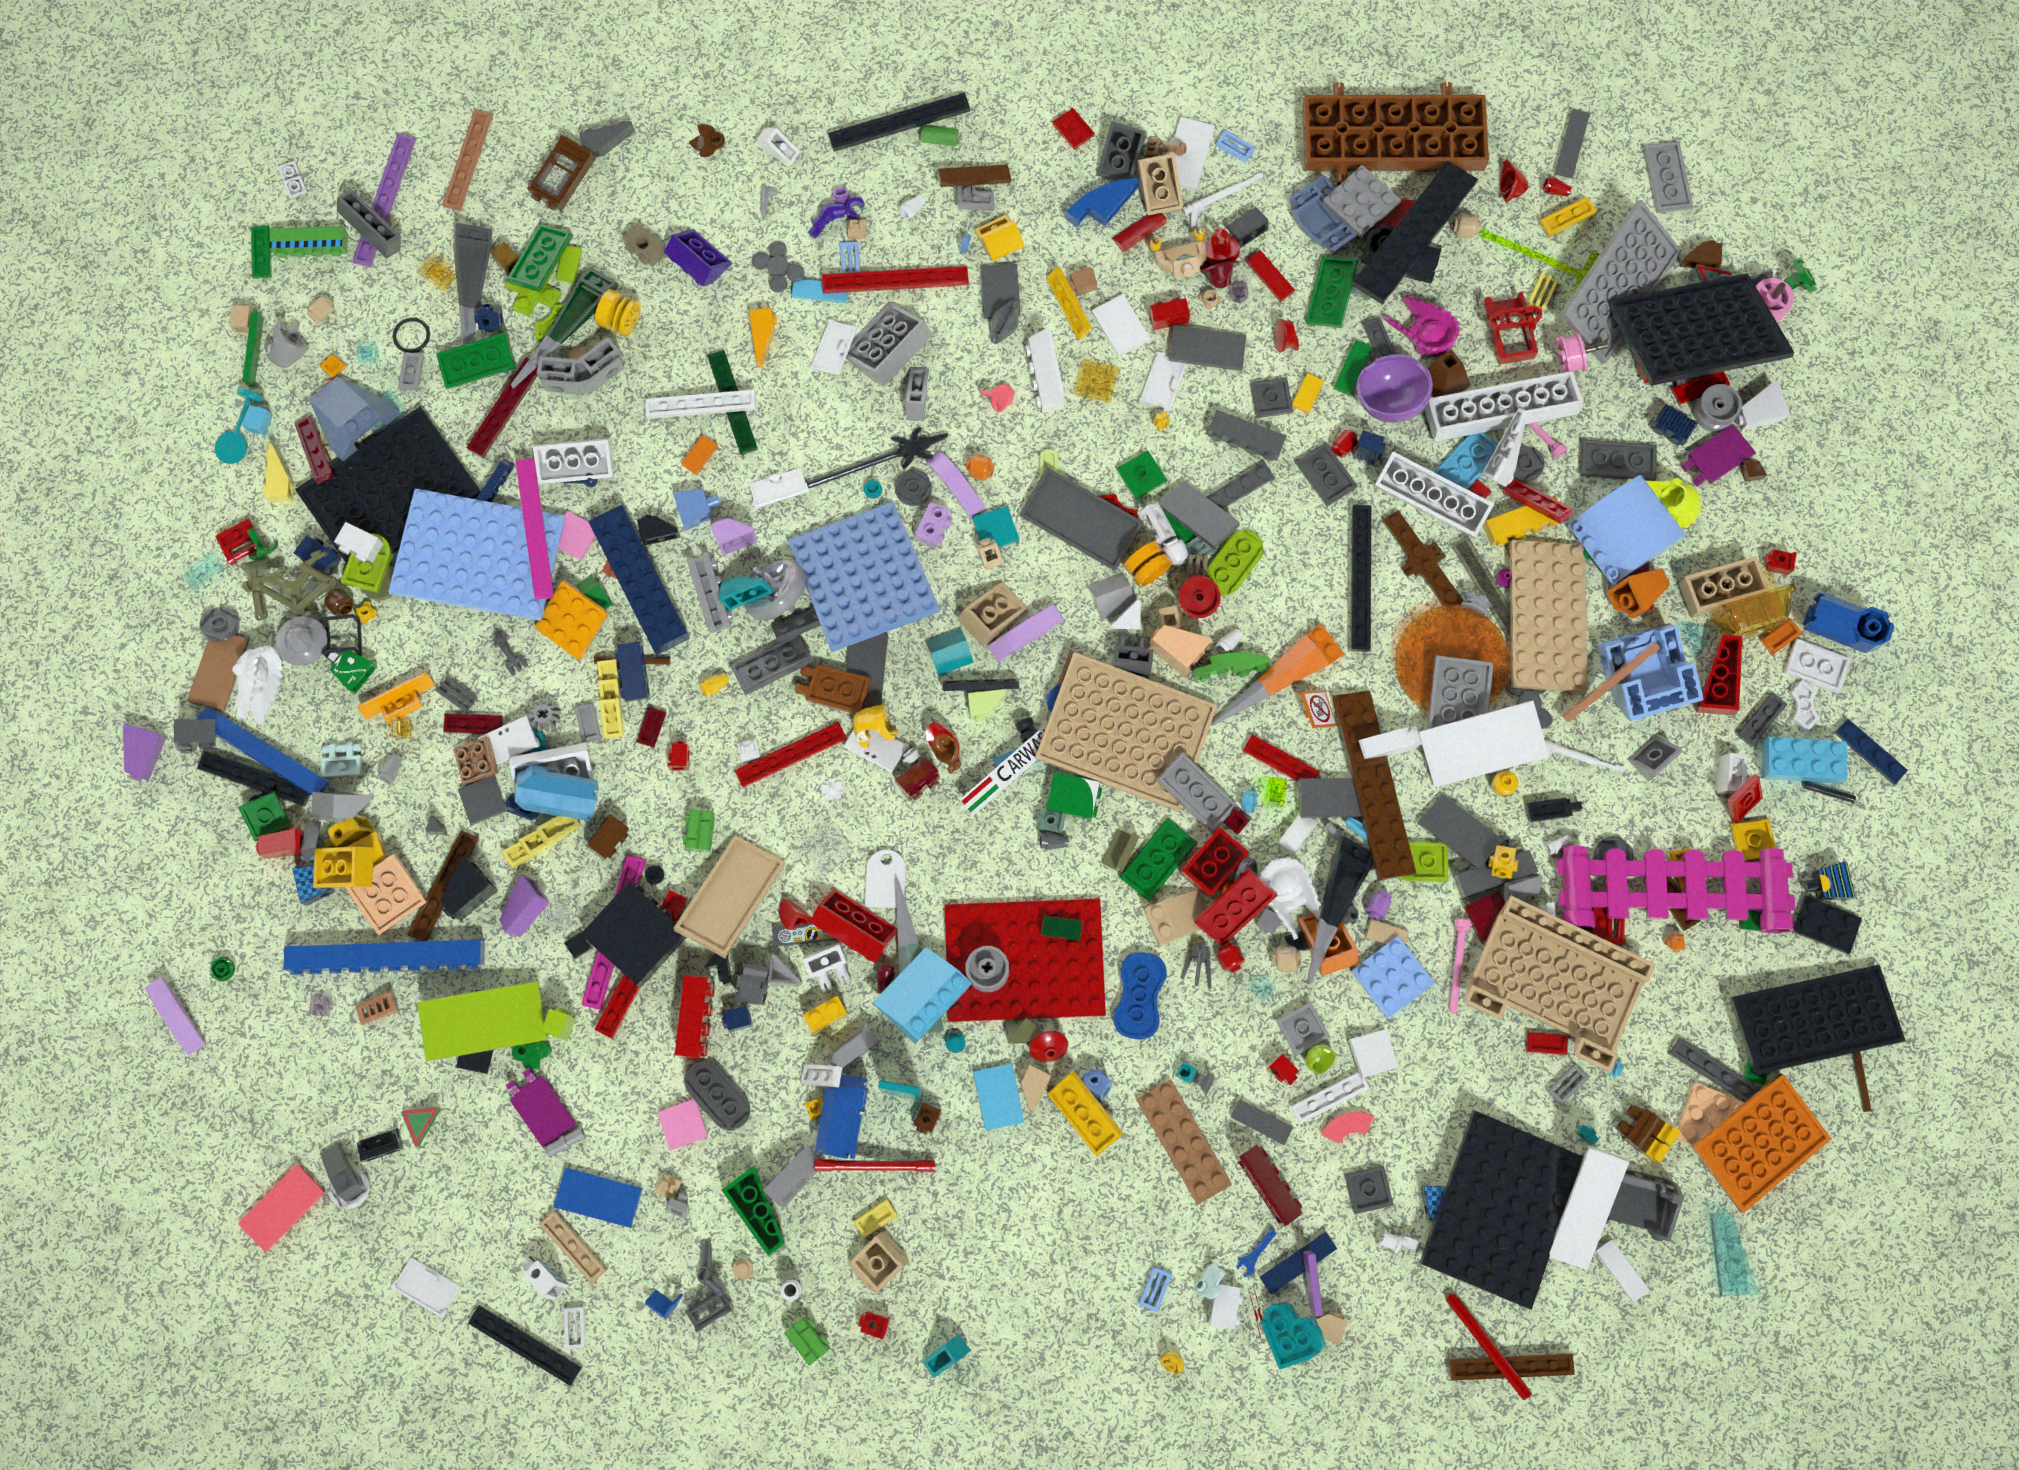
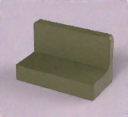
M1118 829L1102 864L1123 873L1137 844L1139 835L1133 832L1130 835Z

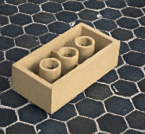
M1757 556L1685 576L1678 583L1691 618L1763 598L1770 591Z

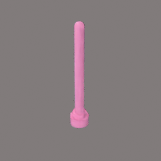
M1536 422L1527 424L1551 447L1552 455L1556 459H1559L1562 453L1567 452L1568 448L1563 443H1556Z
M1455 919V928L1458 936L1449 1008L1452 1014H1455L1458 1009L1465 937L1468 929L1471 928V921L1465 919Z

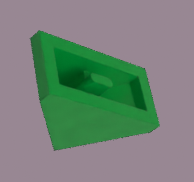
M593 575L576 585L584 595L605 610L613 605Z

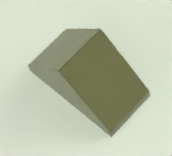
M1026 1018L1008 1038V1044L1030 1043L1042 1031Z

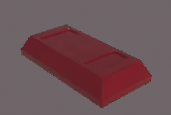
M648 707L636 743L654 748L667 712Z

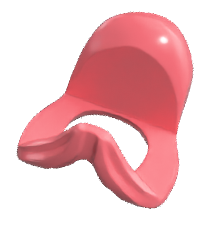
M1007 384L998 385L991 391H979L982 396L991 398V406L997 413H1001L1004 408L1009 406L1015 395L1012 387Z

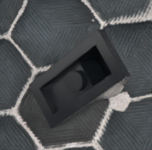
M714 953L704 968L706 970L720 968L721 970H718L719 982H723L724 986L733 985L729 956L727 955L726 958H723Z

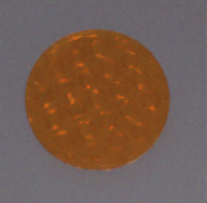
M1458 605L1439 606L1421 613L1405 628L1396 647L1395 670L1398 681L1408 698L1415 705L1429 713L1436 655L1493 663L1490 706L1502 693L1507 683L1510 672L1509 649L1501 631L1482 613Z

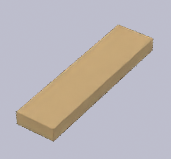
M555 1210L539 1223L540 1227L591 1284L607 1271L606 1267Z

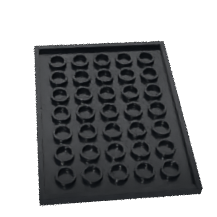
M1748 273L1609 300L1608 303L1610 311L1651 386L1793 358L1795 353Z
M418 407L359 446L345 461L340 459L332 464L334 477L320 484H317L313 477L295 489L346 564L351 553L347 555L338 549L339 546L334 542L345 522L369 534L382 536L390 544L393 554L400 548L415 489L470 499L477 498L481 492L421 407Z
M1472 1110L1419 1264L1532 1310L1550 1257L1549 1253L1555 1233L1584 1156Z

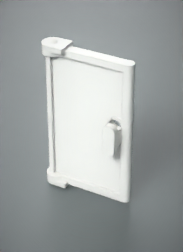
M828 319L826 329L809 369L816 372L822 371L839 375L857 327Z
M1156 352L1155 360L1139 403L1148 404L1170 412L1187 364L1171 362L1164 353Z
M801 468L781 474L776 473L768 478L749 484L756 510L765 505L803 493H809L807 483H805Z
M527 715L478 737V739L486 736L490 737L497 765L509 760V757L518 756L528 750L540 747L539 740L535 737Z
M853 730L844 748L893 773L901 757L910 746V744L898 739L885 740L877 731L867 730L871 735L868 741L869 748H863L860 746Z
M411 1257L398 1279L392 1284L391 1289L401 1293L443 1319L461 1286Z

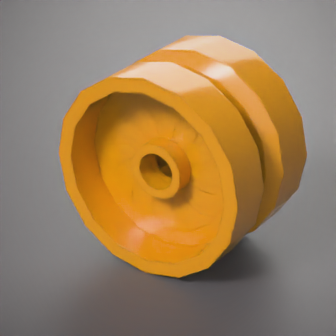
M1157 541L1146 544L1124 563L1126 571L1129 574H1135L1134 581L1140 588L1149 585L1162 576L1172 565V561L1167 554L1161 555L1162 548Z

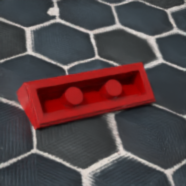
M1162 213L1146 215L1113 237L1112 240L1123 253L1167 223V218Z

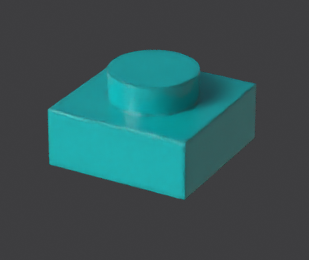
M1580 1125L1575 1130V1133L1589 1145H1595L1599 1140L1596 1136L1597 1132L1589 1125Z

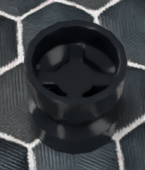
M1032 717L1022 719L1015 724L1016 729L1020 731L1022 743H1025L1027 738L1033 736L1038 731L1034 728Z

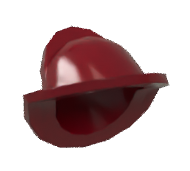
M1205 260L1199 270L1201 274H1207L1210 283L1215 288L1223 289L1227 285H1231L1233 268L1238 266L1239 261L1230 260L1214 265Z

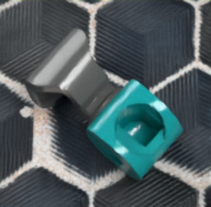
M1182 1062L1175 1077L1189 1085L1192 1082L1200 1085L1203 1093L1207 1095L1215 1077L1198 1074V1070L1195 1067Z

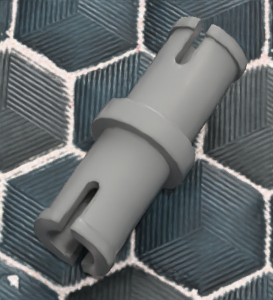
M578 1127V1129L565 1136H559L557 1141L545 1146L544 1150L547 1156L552 1158L563 1150H569L570 1146L585 1139L581 1128Z

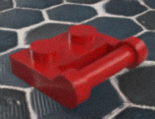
M249 518L215 536L231 566L236 564V561L257 551L255 544H252L233 555L231 553L232 550L252 540L247 531L252 528L255 529Z
M1592 907L1595 917V928L1591 929V934L1617 946H1626V939H1624L1625 919H1617L1616 938H1612L1613 919H1607L1606 908Z

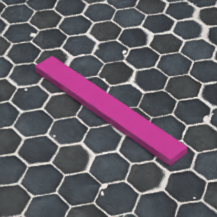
M534 458L515 460L535 600L554 598Z
M627 855L615 896L628 882L632 885L640 884L646 859ZM599 951L597 952L581 1004L582 1006L597 1010L602 1009L615 966Z

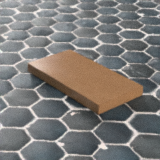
M235 635L223 642L208 640L187 701L225 711L237 678L232 671L233 666L236 665L237 660L247 650L250 640Z

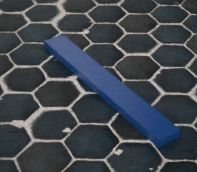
M206 707L196 718L215 719L217 737L312 795V792H323L329 786V782L211 708Z

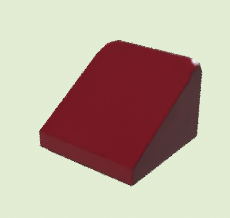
M1237 806L1223 823L1238 835L1253 818Z

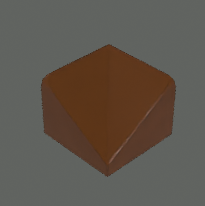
M1744 460L1742 462L1741 468L1745 482L1762 480L1767 476L1760 461Z

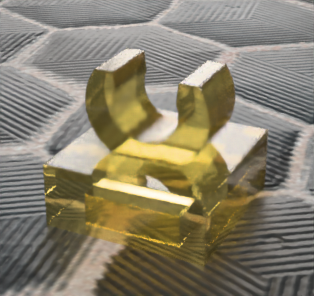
M400 717L391 718L389 727H392V733L389 736L411 739V720Z

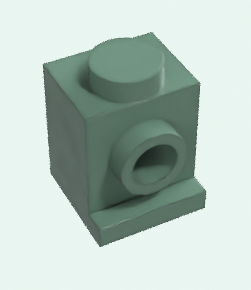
M1043 810L1042 814H1038L1036 825L1040 826L1039 831H1048L1062 835L1066 813ZM1048 818H1053V819H1054V823H1053V824H1049V823L1047 822V819H1048Z

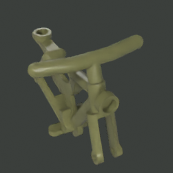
M318 550L310 554L312 558L299 565L302 574L295 581L285 580L282 571L258 576L257 568L269 564L270 559L268 557L241 563V569L250 571V579L243 582L242 587L247 593L252 591L256 614L255 619L261 621L268 617L263 593L289 607L295 616L304 614L307 617L319 612L318 608L313 609L311 603L337 583L336 577L313 566L317 560L327 556L328 552ZM310 576L322 581L318 587L302 599L301 586L308 581ZM274 581L283 588L291 589L292 600L262 583Z

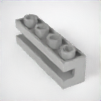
M709 553L701 555L702 558L698 560L694 558L687 559V563L708 631L711 634L732 627L730 621H733L731 611L727 610L718 600L722 581L720 575L716 576L715 569H718L715 559H711Z

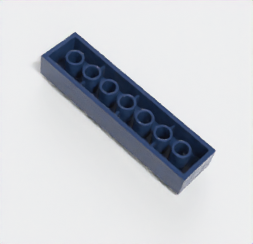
M620 505L589 520L588 522L656 656L689 640L690 637L623 506Z

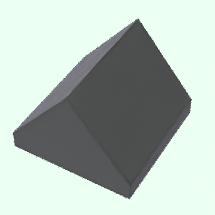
M431 815L427 823L426 832L430 835H446L447 830L438 818Z

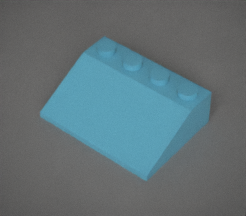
M926 947L872 1004L916 1044L966 992L972 983L958 969Z

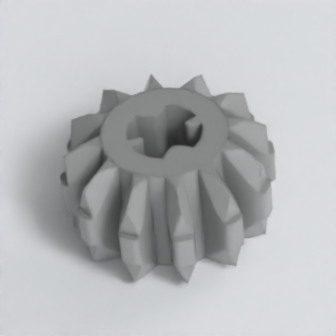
M540 700V705L533 703L535 709H529V713L532 715L528 716L529 721H532L531 726L533 728L537 727L539 732L543 728L546 732H549V726L556 729L554 722L560 723L561 721L557 718L561 715V712L557 710L558 706L556 704L552 705L551 700H548L546 703L544 700ZM543 713L547 715L545 719L541 716Z

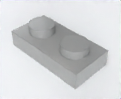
M404 353L398 385L400 389L419 391L425 358L423 354Z

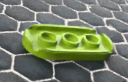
M1250 530L1233 533L1207 567L1206 576L1211 578L1219 587L1221 596L1235 593L1263 555L1264 548L1261 538Z

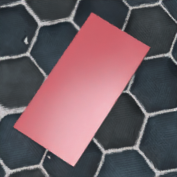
M296 1164L238 1225L264 1252H267L326 1192L299 1164Z

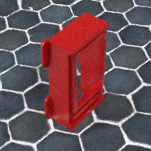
M1523 291L1519 292L1517 298L1496 302H1492L1491 297L1484 299V308L1488 320L1494 312L1527 307ZM1536 324L1522 327L1527 351L1505 354L1500 332L1490 329L1498 365L1535 359L1538 353L1533 333L1536 329Z

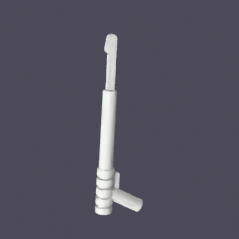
M1263 173L1256 174L1247 181L1232 185L1209 197L1202 198L1183 207L1182 212L1185 216L1191 214V229H1198V213L1205 211L1206 205L1241 190L1242 187L1263 178Z
M1545 740L1549 755H1552V752H1556L1592 765L1597 764L1612 770L1625 772V768L1620 765L1614 766L1599 761L1598 758Z

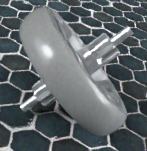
M788 559L776 561L761 571L755 567L753 571L757 575L754 578H763L774 589V593L745 604V609L749 615L757 620L766 621L779 617L789 609L795 612L796 608L793 605L802 595L806 585V574L803 568L797 562Z

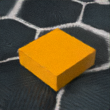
M331 354L319 367L334 379L346 368V365L334 354Z

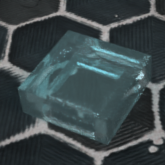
M1262 975L1248 990L1264 1003L1277 988Z

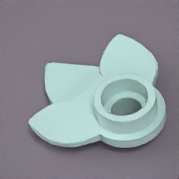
M1217 1262L1212 1263L1206 1269L1203 1278L1197 1282L1195 1291L1199 1297L1213 1299L1220 1294L1217 1285L1225 1276L1226 1271L1218 1268L1219 1264Z

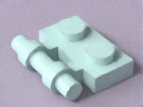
M347 742L346 745L333 743L329 746H322L323 754L329 753V757L321 758V777L362 776V756H354L355 751H362V744ZM346 752V756L337 757V754Z

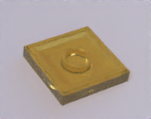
M1083 360L1075 395L1111 403L1119 367Z

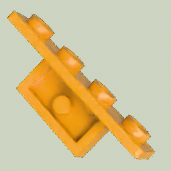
M424 672L359 704L357 707L365 719H369L382 712L385 721L389 724L423 707L418 694L435 686L429 674Z

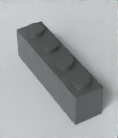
M352 189L337 197V212L386 259L401 250V236Z
M1216 410L1207 436H1210L1216 442H1226L1232 448H1243L1249 454L1262 455L1265 460L1277 461L1287 435Z
M1516 850L1515 860H1518L1517 872H1512L1511 879L1491 876L1493 868L1489 867L1487 863L1480 870L1476 868L1469 870L1468 867L1458 870V874L1453 878L1461 898L1464 899L1505 885L1506 882L1537 873L1538 869L1531 851Z

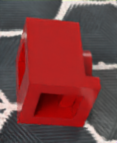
M1772 549L1766 554L1764 564L1767 565L1766 571L1789 575L1794 571L1797 552L1790 553Z
M674 741L672 750L668 751V759L671 761V763H667L669 770H689L690 747L684 741Z
M1283 1054L1267 1068L1269 1072L1271 1070L1275 1072L1273 1074L1274 1077L1281 1083L1284 1081L1292 1085L1298 1079L1296 1074L1299 1070Z
M867 1311L865 1315L861 1314L858 1327H861L860 1332L884 1339L890 1318ZM871 1321L876 1322L877 1326L875 1329L869 1327Z

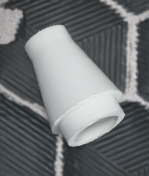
M917 195L915 198L902 203L899 213L906 220L913 219L920 208L926 203L925 199L921 195Z
M1234 629L1219 639L1216 644L1217 650L1221 654L1232 653L1243 637L1242 632Z

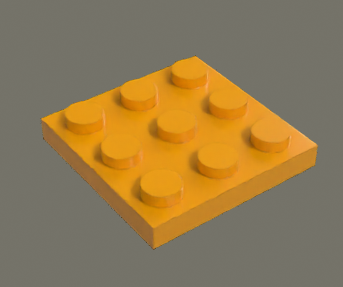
M561 581L554 593V598H551L544 610L542 621L538 620L534 628L577 660H581L609 615V612L568 582Z

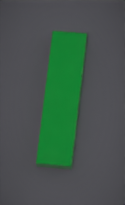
M252 312L250 317L242 380L248 387H255L264 322V318L259 312Z

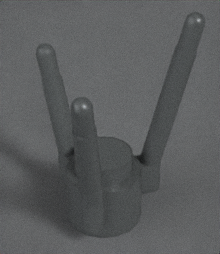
M1193 945V950H1189V956L1180 978L1182 980L1185 978L1193 958V961L1197 962L1194 985L1198 986L1201 964L1205 963L1206 960L1208 989H1211V954L1208 953V946Z

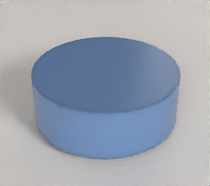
M964 234L960 252H967L971 239L970 235Z

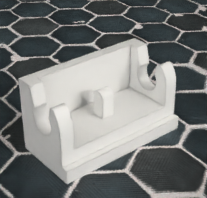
M1159 504L1147 505L1146 508L1138 513L1139 517L1143 516L1146 519L1160 546H1163L1164 542L1176 536Z
M1735 753L1719 756L1717 794L1731 793L1730 796H1732L1746 782L1748 756Z

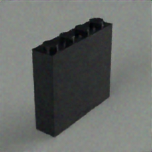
M628 882L580 935L634 984L642 988L687 937L674 931L677 923L671 919L673 915L665 908L660 910L657 907L659 903L651 895L647 898L643 894L645 890L637 883L632 885Z

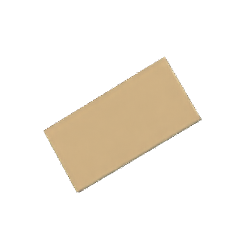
M735 835L675 925L674 931L726 958L783 870L785 862Z

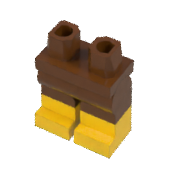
M1631 1105L1626 1114L1634 1119L1630 1125L1621 1120L1615 1129L1623 1136L1621 1139L1628 1142V1144L1653 1163H1661L1670 1149L1668 1146L1673 1145L1681 1131L1661 1120L1647 1108L1641 1109Z

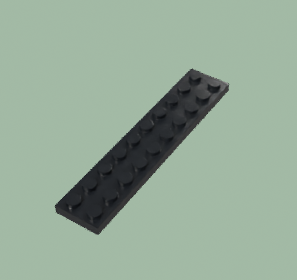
M1447 161L1354 279L1351 286L1383 305L1477 184L1478 178Z

